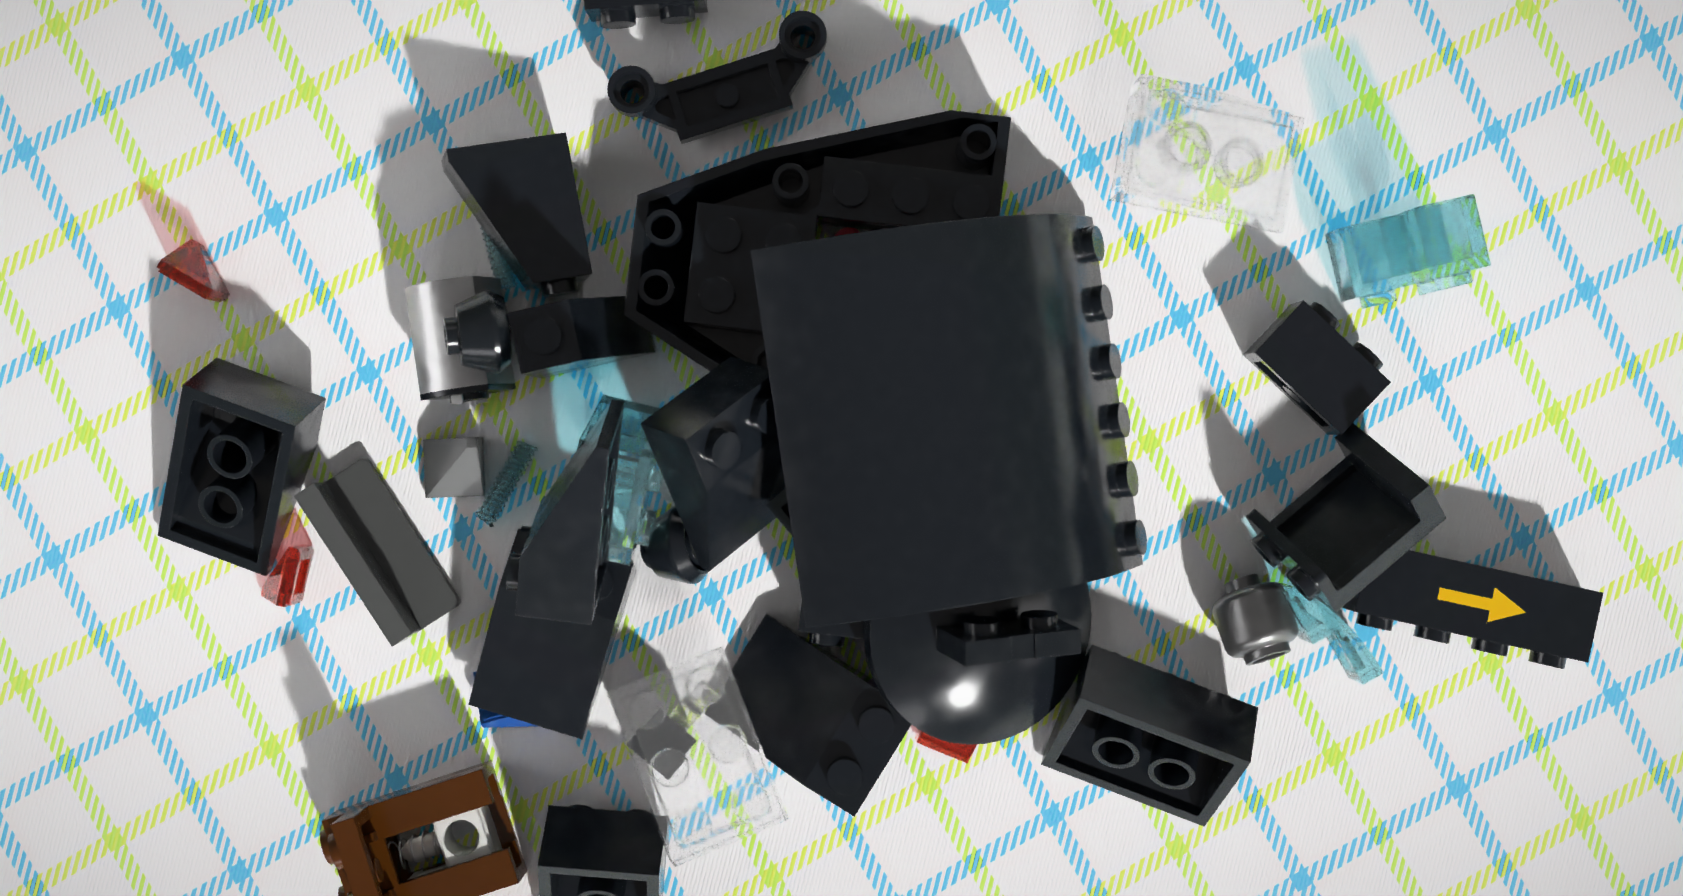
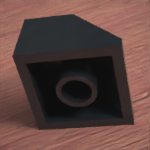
M580 804L568 807L548 805L537 865L540 896H663L667 856V815L654 814L642 809L616 811L593 809Z

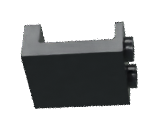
M1354 423L1342 435L1334 437L1345 458L1270 522L1256 509H1253L1245 516L1257 534L1250 542L1263 559L1274 568L1282 562L1290 570L1286 573L1287 578L1308 601H1312L1318 596L1335 613L1446 519L1430 485Z

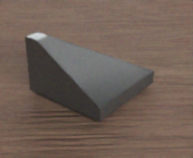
M483 437L423 440L425 498L486 496Z

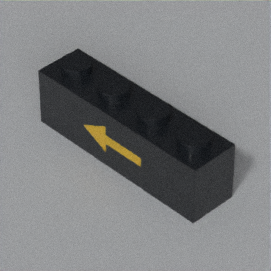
M1409 550L1342 608L1358 612L1356 623L1360 625L1392 631L1395 620L1415 625L1413 636L1449 644L1451 633L1473 638L1471 649L1507 657L1509 646L1530 650L1528 658L1530 662L1565 669L1567 658L1589 662L1604 593Z

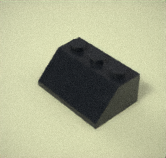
M1092 644L1085 655L1075 681L1066 693L1044 751L1041 765L1205 827L1251 763L1258 707Z

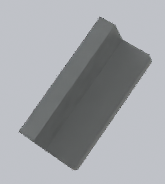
M360 459L328 481L313 483L294 495L298 504L392 647L407 640L460 605L461 600L369 459Z

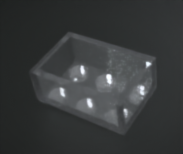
M722 646L605 691L606 698L666 853L674 867L790 819Z

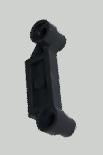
M793 12L781 23L779 43L774 49L665 84L654 82L651 75L641 67L624 66L615 71L610 77L607 86L608 97L614 108L622 115L639 117L678 133L681 144L793 109L790 96L812 62L823 53L827 43L826 27L821 18L812 12ZM805 34L810 36L814 42L810 47L800 49L792 43L797 36ZM633 88L644 90V96L639 102L628 103L625 101L629 90Z

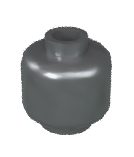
M1258 574L1246 575L1224 584L1227 594L1213 604L1212 614L1227 654L1233 658H1244L1246 666H1250L1291 652L1289 643L1297 637L1299 628L1284 587L1278 582L1261 583Z

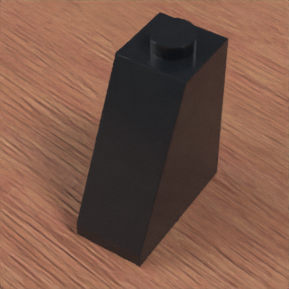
M566 132L446 149L441 160L443 172L525 290L542 288L545 298L578 292L577 282L585 281L593 273Z
M626 296L566 299L507 313L521 374L541 379L656 353L652 334L623 315Z

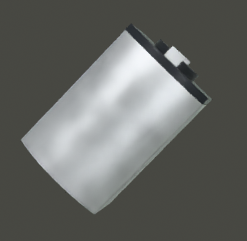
M464 276L405 287L421 401L450 399L452 405L463 404L469 401H476V404L488 402L487 399L491 393L516 389L512 357L509 366L500 374H493L461 366L459 354L447 355L443 318L454 317V305L484 290H492L503 297L500 278Z

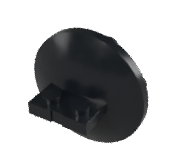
M1083 583L1057 590L977 605L864 621V647L872 678L881 695L893 710L911 725L932 737L956 744L973 745L992 743L1015 736L1027 730L1050 713L1066 695L1080 671L1087 652L1091 632L1092 614L1088 585Z

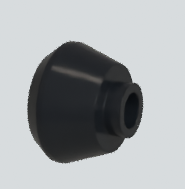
M484 290L454 305V317L443 318L447 355L459 354L461 366L500 374L511 364L510 326L505 300L502 296L492 290Z
M676 506L648 524L646 532L640 541L641 557L645 565L662 578L687 584L701 582L709 571L701 568Z

